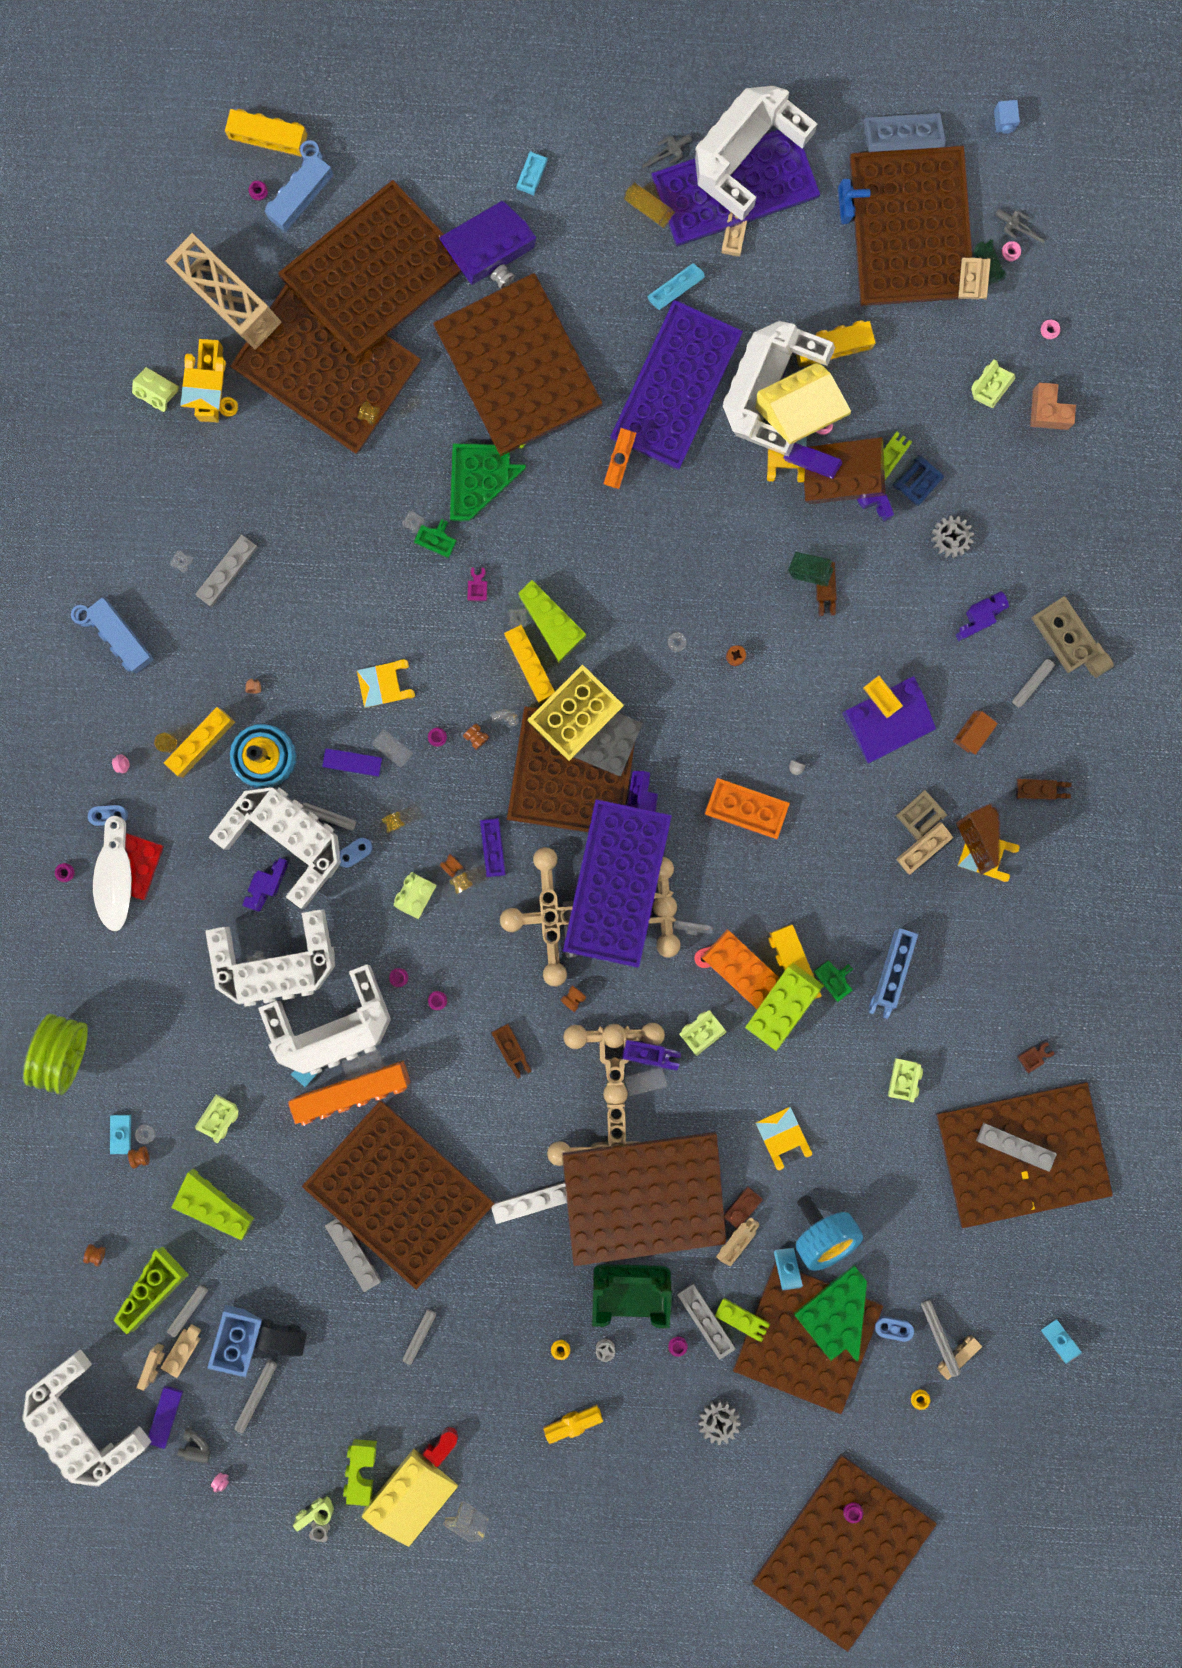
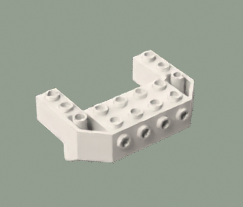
M779 87L746 88L734 100L732 106L723 113L717 124L710 129L707 136L699 142L695 149L698 186L742 221L755 206L756 196L732 178V173L772 125L801 148L812 138L817 127L815 121L788 100L789 92Z
M781 321L754 332L747 344L744 357L739 363V369L732 380L731 388L723 403V408L735 435L789 457L794 443L790 445L773 426L763 423L764 417L755 409L757 393L781 380L792 353L828 366L835 350L834 343L799 330L794 324Z
M281 788L244 791L209 838L221 848L229 850L252 821L309 865L308 869L286 896L299 908L305 909L327 879L334 875L341 863L338 836L333 833L334 829L326 823L324 825L318 821L319 817L311 811L307 813L303 810L301 803L295 799L293 801L287 797L288 794Z
M325 909L302 913L308 952L236 964L230 926L206 930L215 988L237 1004L244 1003V1007L256 1005L258 1000L268 1003L275 1001V997L280 996L285 1000L295 998L294 994L302 993V996L314 994L313 991L322 986L335 967L334 947H331Z
M364 965L349 971L362 1005L361 1008L357 1009L358 1012L298 1036H294L281 1001H275L258 1008L271 1041L269 1047L278 1063L303 1074L310 1073L312 1076L322 1072V1067L328 1065L329 1068L339 1065V1061L346 1058L349 1061L357 1058V1053L365 1051L366 1054L376 1050L375 1046L381 1043L391 1018L370 965Z
M80 1349L26 1392L23 1421L27 1430L32 1432L37 1438L38 1444L48 1452L50 1460L61 1469V1474L64 1478L68 1479L71 1483L99 1486L143 1452L151 1443V1440L139 1426L115 1446L110 1442L98 1451L58 1399L68 1388L67 1385L92 1365Z

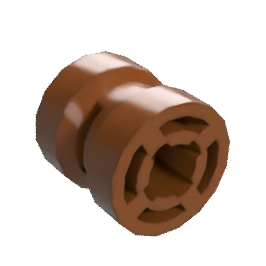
M477 723L463 735L467 741L471 740L475 750L479 749L490 738L486 733L480 732L481 728Z
M572 985L569 993L563 996L560 1001L575 1012L578 1009L579 1003L584 1002L587 997Z

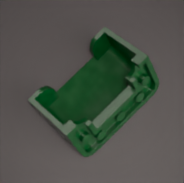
M597 1265L593 1270L592 1326L605 1327L611 1323L612 1316L650 1317V1322L654 1327L670 1328L672 1296L670 1269L659 1265Z

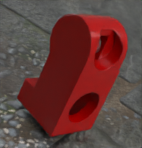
M453 1427L445 1428L441 1438L434 1446L429 1443L425 1447L423 1456L436 1467L441 1464L457 1444L458 1432Z

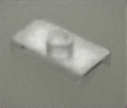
M384 729L372 742L373 746L401 768L414 754Z
M678 920L673 922V928L686 930V934L696 936L698 932L712 934L713 926Z
M662 1068L625 1076L630 1096L667 1087Z

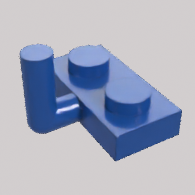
M842 179L838 186L841 224H849L855 216V205H852V198L870 197V189L854 190L850 184V179Z

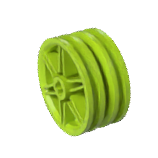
M51 1013L46 1015L38 1026L28 1050L24 1067L25 1085L34 1086L37 1089L45 1087L48 1092L55 1091L59 1095L65 1094L76 1077L84 1055L88 1036L87 1024L83 1022L78 1023L72 1019L67 1021L65 1017H57Z

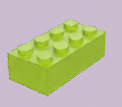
M792 963L787 967L745 1028L777 1051L824 985Z

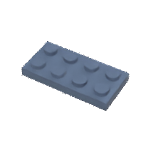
M940 113L870 117L864 119L868 152L945 147L946 140Z

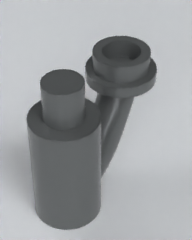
M186 1427L184 1440L190 1442L192 1439L200 1448L187 1446L186 1449L179 1448L177 1456L184 1457L186 1461L208 1464L211 1449H209L207 1442L193 1431V1427Z

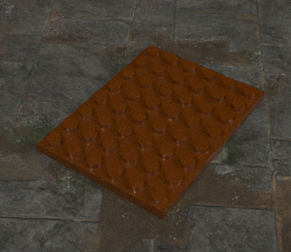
M964 146L850 153L851 186H853L854 190L870 189V197L852 198L853 205H855L854 228L860 306L958 300L962 258H972Z
M392 180L278 272V275L344 347L358 359L462 273V271L439 238L444 235L442 231Z
M535 272L433 323L500 457L603 406Z
M285 285L270 307L281 321L280 325L256 350L246 342L230 367L358 455L421 363V359L387 335L360 358L356 359L300 298Z
M1088 1082L936 1114L961 1228L1113 1196ZM983 1123L1056 1153L1057 1155L1050 1172L976 1141ZM1027 1171L1029 1178L1023 1180L1021 1173Z
M382 1100L370 1110L301 1186L416 1290L495 1204L490 1197Z
M716 1132L562 1153L574 1266L726 1244Z
M840 1454L754 1577L752 1583L848 1652L937 1523ZM852 1502L859 1504L863 1509V1517L857 1523L848 1522L843 1514L845 1506Z

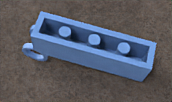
M311 140L305 141L300 147V153L303 157L302 167L298 172L295 171L291 175L288 184L282 186L278 191L277 197L266 206L265 213L268 219L285 233L333 177L331 167L322 160L317 143ZM307 145H313V146H315V147H309V148H307V149L304 151V148H305ZM309 152H316L313 156H306Z
M102 597L89 608L84 605H77L72 609V620L83 627L96 626L100 631L98 633L100 638L104 642H109L112 646L110 650L116 657L120 656L123 660L121 664L128 672L132 671L137 674L155 660L105 598ZM83 611H86V612H87V617H86V619L83 620V621H80V619H79L80 614H81Z
M901 928L894 931L876 994L871 999L868 1013L873 1014L878 1004L885 1007L883 1018L888 1019L892 1009L897 1007L918 934Z

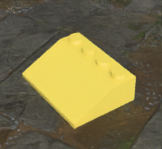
M818 362L758 391L755 409L790 445L851 414V410L831 373Z
M581 665L528 719V722L570 761L624 705L587 668Z
M413 1448L373 1497L370 1505L364 1508L362 1518L378 1531L409 1547L456 1490L458 1485Z

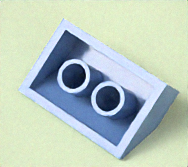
M225 1305L208 1369L246 1377L262 1319L245 1309Z

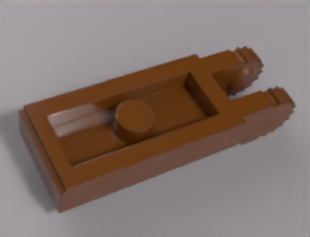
M835 562L815 563L819 616L824 615V602L830 601V615L835 616Z
M1017 779L1016 798L1071 799V794H1056L1057 787H1072V782Z
M509 1023L492 1031L493 1038L516 1078H521V1073L515 1065L519 1061L522 1062L527 1073L532 1072Z

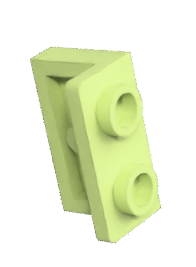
M993 360L990 365L985 367L979 380H976L972 385L974 399L994 408L1015 380V374L999 367L998 362Z
M146 367L133 380L132 393L151 404L154 408L165 412L167 410V403L178 392L179 386Z
M411 872L405 878L403 888L396 895L394 906L419 919L437 885Z
M709 1010L702 1012L692 1024L684 1026L680 1036L697 1056L723 1036L726 1030Z
M895 1058L888 1096L914 1103L915 1098L917 1099L919 1095L918 1080H921L923 1075L921 1064Z
M216 1094L195 1125V1128L212 1137L214 1142L218 1143L220 1139L226 1136L230 1124L236 1121L239 1110L236 1104Z

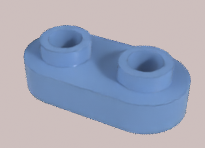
M119 805L97 806L89 810L88 820L95 826H105L106 820L109 817L116 816L117 812H120L121 818L126 821L128 812L123 806ZM98 813L102 814V818L100 820L97 819Z
M359 838L340 850V866L345 868L352 867L369 856L373 850L371 841L366 838ZM361 844H364L366 846V849L364 851H360L359 846ZM346 854L350 857L347 862L343 860V856Z
M882 1316L879 1317L875 1324L877 1334L883 1338L906 1342L914 1335L912 1325L905 1320ZM883 1323L887 1324V1327L885 1329L881 1328V1325ZM905 1327L906 1331L901 1333L900 1329Z

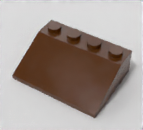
M882 437L808 447L841 459L842 464L833 479L805 469L804 491L807 503L819 504L886 496Z
M991 804L969 813L956 823L980 875L999 866L1000 821L998 818L1000 815L997 808L992 807Z

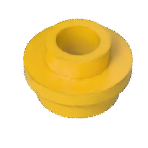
M231 397L223 398L220 403L221 414L226 417L234 416L238 411L237 402ZM225 405H231L232 409L226 410Z
M557 1340L551 1346V1354L554 1358L563 1360L569 1356L570 1346L564 1340ZM559 1346H562L564 1348V1351L558 1352L557 1348Z
M916 1390L911 1395V1403L918 1410L926 1409L930 1404V1396L924 1390ZM919 1396L923 1397V1400L921 1402L917 1401V1398Z

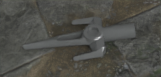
M687 134L678 141H675L672 136L662 139L658 142V145L668 142V146L644 163L642 168L671 154L676 155L670 161V164H673L682 158L680 148L692 141L691 136Z
M1000 208L997 210L995 216L1007 223L1004 227V232L1013 238H1017L1011 231V229L1015 228L1041 243L1045 242L1043 238L1019 220V216L1027 220L1029 216L1019 210L1015 211L1012 216Z

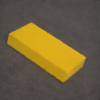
M880 676L863 687L886 718L903 706Z

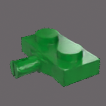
M441 519L437 529H430L421 525L414 543L449 559L457 541L444 533L448 522Z
M827 960L813 971L836 1002H839L853 991L845 978L853 970L849 964L838 970Z

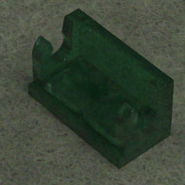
M992 238L985 244L983 241L979 242L974 249L976 258L990 259L988 285L1005 279L1007 275L1006 271L1001 267Z
M795 552L788 571L792 579L828 587V582L833 572V568L830 567L832 561L831 559Z

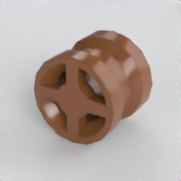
M738 645L732 646L726 654V660L732 666H739L746 659L745 649Z
M451 854L447 856L445 862L439 864L452 878L455 876V872L463 868L461 863Z
M145 1146L140 1147L139 1150H128V1160L132 1169L137 1168L139 1165H149V1153Z
M89 1244L85 1251L83 1262L86 1264L94 1263L95 1266L99 1267L104 1259L106 1248H97L95 1245Z

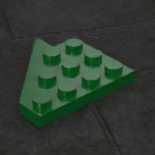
M453 444L450 521L470 522L526 470V465L510 464V452L500 457L495 445Z
M854 1265L794 1312L795 1317L831 1361L845 1349L848 1350L856 1362L859 1360L867 1281Z

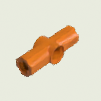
M624 428L620 429L604 480L605 485L620 489L637 434L636 432ZM617 453H622L625 456L623 464L616 462L615 456Z

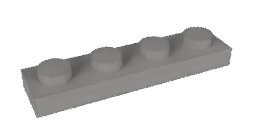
M241 535L195 595L212 607L258 547Z
M983 1123L976 1141L1049 1172L1057 1155L1050 1150Z
M337 1218L325 1225L327 1231L363 1292L379 1284L381 1279L355 1235Z
M692 1282L677 1292L681 1302L718 1359L720 1360L734 1351L733 1343L694 1283Z

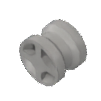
M504 264L498 266L491 274V279L498 283L500 289L508 286L515 277L513 273L507 271V267Z
M604 1338L597 1342L596 1356L599 1360L608 1362L615 1356V1346L610 1339Z

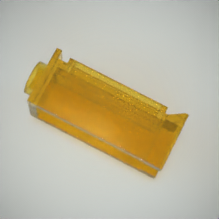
M635 182L626 191L624 200L665 228L675 211Z

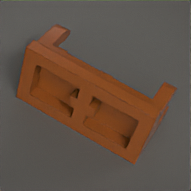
M974 711L953 742L966 752L976 755L998 723L983 711Z

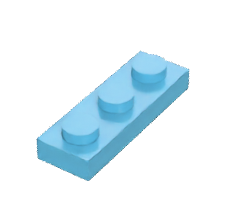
M692 263L647 296L649 302L658 310L662 309L705 277L703 271Z

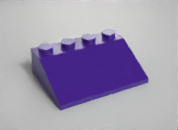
M503 200L439 238L471 285L492 274L498 266L502 264L507 265L534 249L536 236L527 223Z
M914 676L890 688L903 706L888 718L884 716L871 698L842 713L868 764L936 730L924 695Z

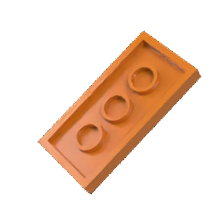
M717 778L704 815L778 839L790 803Z
M728 929L701 957L756 1009L761 1006L780 979Z

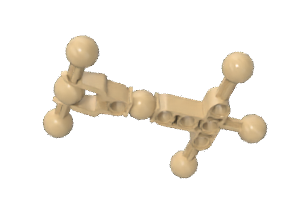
M543 847L538 849L533 856L534 865L541 871V912L521 913L516 908H508L502 912L500 924L504 930L516 932L523 925L542 923L543 939L547 943L548 965L543 970V978L548 985L557 987L562 985L567 979L566 968L560 964L558 941L560 940V925L569 924V921L564 918V912L572 910L573 906L558 907V899L553 888L552 869L556 866L558 858L553 849ZM663 857L657 883L658 893H655L654 898L656 899L653 903V910L657 917L650 918L649 923L661 922L662 935L657 940L656 948L660 955L670 958L678 954L681 944L678 937L673 934L672 922L676 921L673 916L677 911V903L671 897L674 892L669 891V878L674 873V866L670 859ZM546 892H551L554 895L553 902L546 903L543 900V895ZM546 912H554L556 916L555 921L547 922L545 920ZM552 930L557 933L555 941L547 939L546 934L548 931Z
M648 1023L642 1029L630 1030L628 1025L623 1028L619 1024H609L604 1029L600 1026L598 1031H586L580 1025H571L565 1030L563 1039L565 1044L571 1049H580L586 1042H600V1061L605 1064L608 1079L603 1093L607 1107H609L607 1112L608 1142H597L592 1144L591 1147H569L565 1142H554L547 1151L548 1159L552 1164L562 1166V1153L637 1143V1141L626 1142L625 1111L623 1107H625L628 1091L624 1085L623 1078L625 1063H628V1060L616 1057L612 1059L605 1058V1045L610 1048H618L623 1044L625 1046L626 1040L659 1046L665 1037L662 1026L657 1023ZM612 1070H618L621 1073L618 1079L610 1077ZM619 1109L622 1114L620 1117L614 1118L611 1116V1111ZM614 1128L621 1129V1136L614 1137L611 1134Z

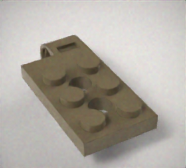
M1065 596L1031 617L1067 673L1085 664L1089 672L1097 678L1114 667L1109 655L1099 643L1096 644ZM1055 618L1062 619L1063 626L1061 628L1054 625ZM1067 633L1073 636L1074 640L1071 644L1066 643L1064 640V636Z

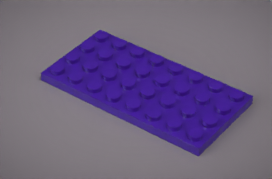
M780 130L765 134L731 175L732 178L756 196L755 206L743 221L736 219L733 214L732 221L728 222L731 211L698 186L695 158L651 173L676 247L724 231L728 227L740 225L744 221L750 222L814 200L820 196L804 148H801Z
M673 300L610 439L617 442L621 428L636 432L633 450L679 470L743 331Z
M601 800L595 801L563 952L637 968L640 967L672 815Z

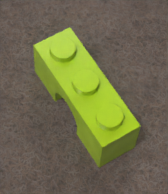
M354 1439L352 1445L348 1446L347 1458H350V1465L346 1466L345 1477H348V1485L345 1484L343 1497H347L346 1504L369 1506L371 1503L373 1480L363 1478L359 1473V1469L374 1466L377 1441Z

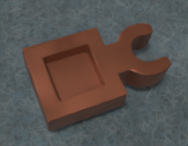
M1047 1042L1041 1043L1038 1050L1032 1046L1017 1056L1027 1073L1045 1064L1042 1059L1043 1057L1054 1055L1052 1050L1048 1053L1044 1052V1048L1049 1045Z

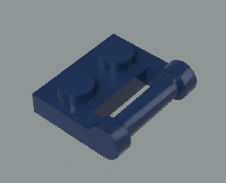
M917 455L914 463L899 480H895L893 486L919 506L944 478V475L922 456ZM919 467H922L924 469L923 473L908 488L905 483Z

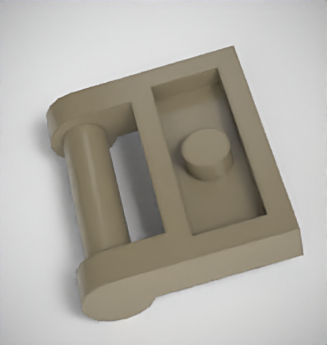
M923 790L895 816L918 841L925 832L940 819L943 820L947 814L927 791ZM933 809L935 814L920 828L916 829L914 825Z

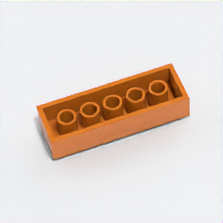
M404 1060L296 1096L288 1101L295 1124L301 1123V1125H306L313 1122L318 1116L320 1119L331 1116L336 1110L341 1113L349 1110L354 1104H357V1107L367 1104L372 1098L380 1100L387 1097L390 1092H394V1094L401 1093L407 1089L411 1081Z

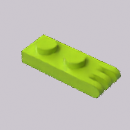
M898 431L884 448L885 480L912 443L909 440L904 446L902 443L906 439L905 436H902L897 441L896 439L900 434Z
M726 1298L722 1300L715 1314V1317L762 1342L763 1337L758 1335L757 1332L763 1335L767 1332L760 1326L762 1325L766 1328L770 1326V1323Z

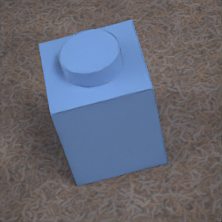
M1017 100L1000 101L997 103L994 109L996 132L1008 134L1016 130L1020 123Z

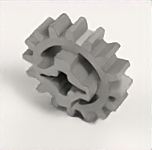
M949 516L948 521L943 518L941 524L937 523L935 525L937 529L932 531L935 537L931 541L936 542L933 547L934 549L939 547V555L945 552L946 558L950 554H952L953 558H956L957 553L962 556L964 550L968 551L970 549L968 545L973 543L970 537L974 533L969 532L972 526L965 525L966 519L960 522V516L953 520L952 516ZM947 526L946 533L941 534L942 529ZM951 533L953 537H957L954 541L952 537H948ZM964 540L963 545L958 548L959 541Z
M718 1400L717 1405H714L711 1401V1407L709 1408L705 1405V1413H699L702 1418L698 1420V1424L701 1425L699 1428L700 1433L705 1432L703 1435L704 1439L710 1437L711 1444L715 1440H717L718 1445H721L722 1440L728 1444V1438L730 1437L734 1440L733 1433H739V1429L736 1427L741 1425L740 1420H736L739 1418L738 1412L734 1413V1406L729 1408L727 1401L724 1405L721 1404L720 1400ZM716 1417L722 1422V1429L718 1425Z

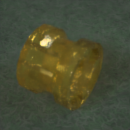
M365 401L359 411L358 419L366 420L370 425H373L380 413V407H373L369 402Z
M160 733L156 736L154 744L159 751L170 753L175 750L177 740L171 734Z
M399 811L381 819L387 826V833L405 826L404 822L400 820Z
M466 872L449 881L451 885H454L456 894L473 886L472 882L468 881Z

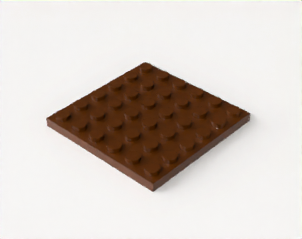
M524 706L507 820L589 833L596 800L626 805L634 746L621 777L574 757L569 761L528 722V719L539 708Z
M775 1262L754 1314L770 1323L769 1328L760 1326L767 1331L765 1335L757 1332L758 1335L763 1337L762 1342L746 1334L733 1367V1372L842 1414L883 1305L865 1298L859 1360L856 1362L848 1350L845 1349L831 1361L794 1315V1312L830 1283L799 1271L803 1286L801 1288L782 1290Z

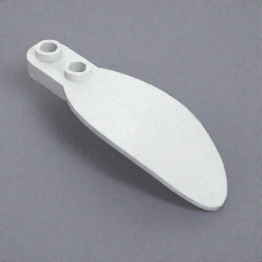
M118 816L109 817L105 822L104 847L98 856L93 876V897L98 915L103 924L112 931L120 930L126 921L132 883L130 861L125 851L126 822ZM114 822L117 823L116 829L112 828V823ZM113 841L116 842V847L114 849L111 847V843Z

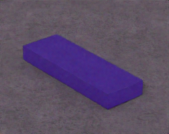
M794 443L789 457L786 455L783 457L786 462L831 479L834 478L842 464L841 459L798 443Z
M325 748L322 767L380 777L383 758Z
M499 818L480 820L486 876L506 875Z
M166 1385L163 1387L148 1436L151 1440L150 1445L163 1449L166 1448L182 1398V1390Z

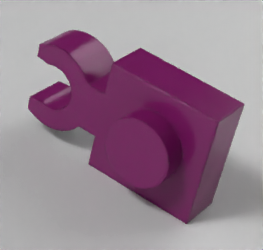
M471 568V575L474 581H468V601L487 602L488 583L487 581H482L486 574L484 568H482L480 575H476L475 569Z

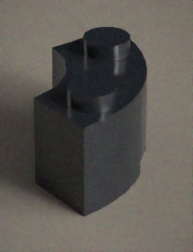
M262 1319L254 1348L268 1352L269 1349L279 1350L280 1355L303 1356L307 1332L301 1330L298 1325L283 1326L273 1323L274 1321L270 1319Z

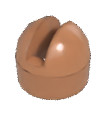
M249 679L246 682L245 691L251 694L260 693V682L257 679Z

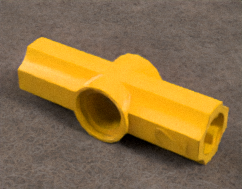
M594 1405L580 1412H570L564 1415L561 1420L544 1426L543 1430L547 1441L551 1444L568 1436L570 1438L582 1434L585 1429L602 1423L603 1418L598 1405Z

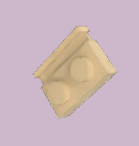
M962 258L958 299L987 300L990 259Z
M157 1343L150 1351L137 1385L138 1389L144 1391L151 1382H155L158 1371H156L157 1365L162 1363L165 1355L162 1352L164 1345Z

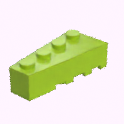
M531 580L518 593L519 598L560 664L586 638V634Z
M195 1169L190 1170L171 1208L242 1241L246 1237L254 1217L227 1198V1195L222 1191L217 1190L211 1185V1182L201 1177Z
M164 1247L155 1249L139 1280L133 1286L129 1297L126 1298L114 1318L115 1323L126 1334L135 1331L189 1275Z

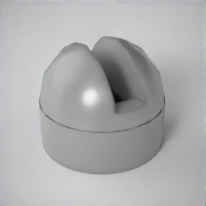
M791 760L789 769L792 774L799 775L804 771L806 765Z

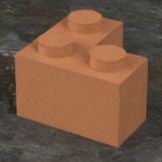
M1038 383L1033 389L1030 427L1068 430L1075 424L1076 405L1057 403L1058 384Z

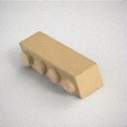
M972 1335L967 1336L964 1342L959 1344L953 1352L959 1369L982 1348V1345ZM945 1361L940 1362L937 1369L949 1380L952 1376Z

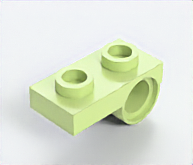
M328 1496L323 1499L318 1498L307 1511L305 1509L301 1510L295 1516L296 1519L293 1523L295 1530L298 1532L313 1520L319 1525L327 1524L334 1511L330 1498ZM319 1510H326L328 1515H321Z

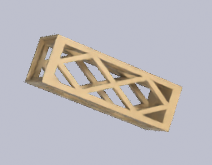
M193 233L166 260L172 269L255 350L280 325L281 321L273 311ZM196 245L202 253L190 251V249ZM188 256L197 258L191 266ZM182 258L186 270L185 272L177 265V263ZM209 260L211 267L203 266V263ZM201 271L211 272L214 281L203 279ZM195 272L197 274V278L192 277V275ZM218 274H222L224 283L219 282ZM228 277H229L236 285L229 284V279H228ZM204 285L215 287L216 293L206 292ZM221 288L226 290V295L222 294ZM231 290L242 292L244 298L232 296ZM211 298L218 299L219 306ZM223 300L228 301L230 310L225 309ZM234 302L245 304L247 313L235 311ZM251 305H252V306H255V311H254L253 313H252ZM237 317L244 318L246 320L241 324L238 323Z

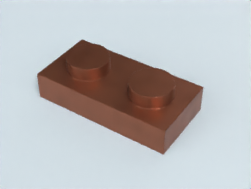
M747 1186L724 1213V1218L738 1229L763 1199Z

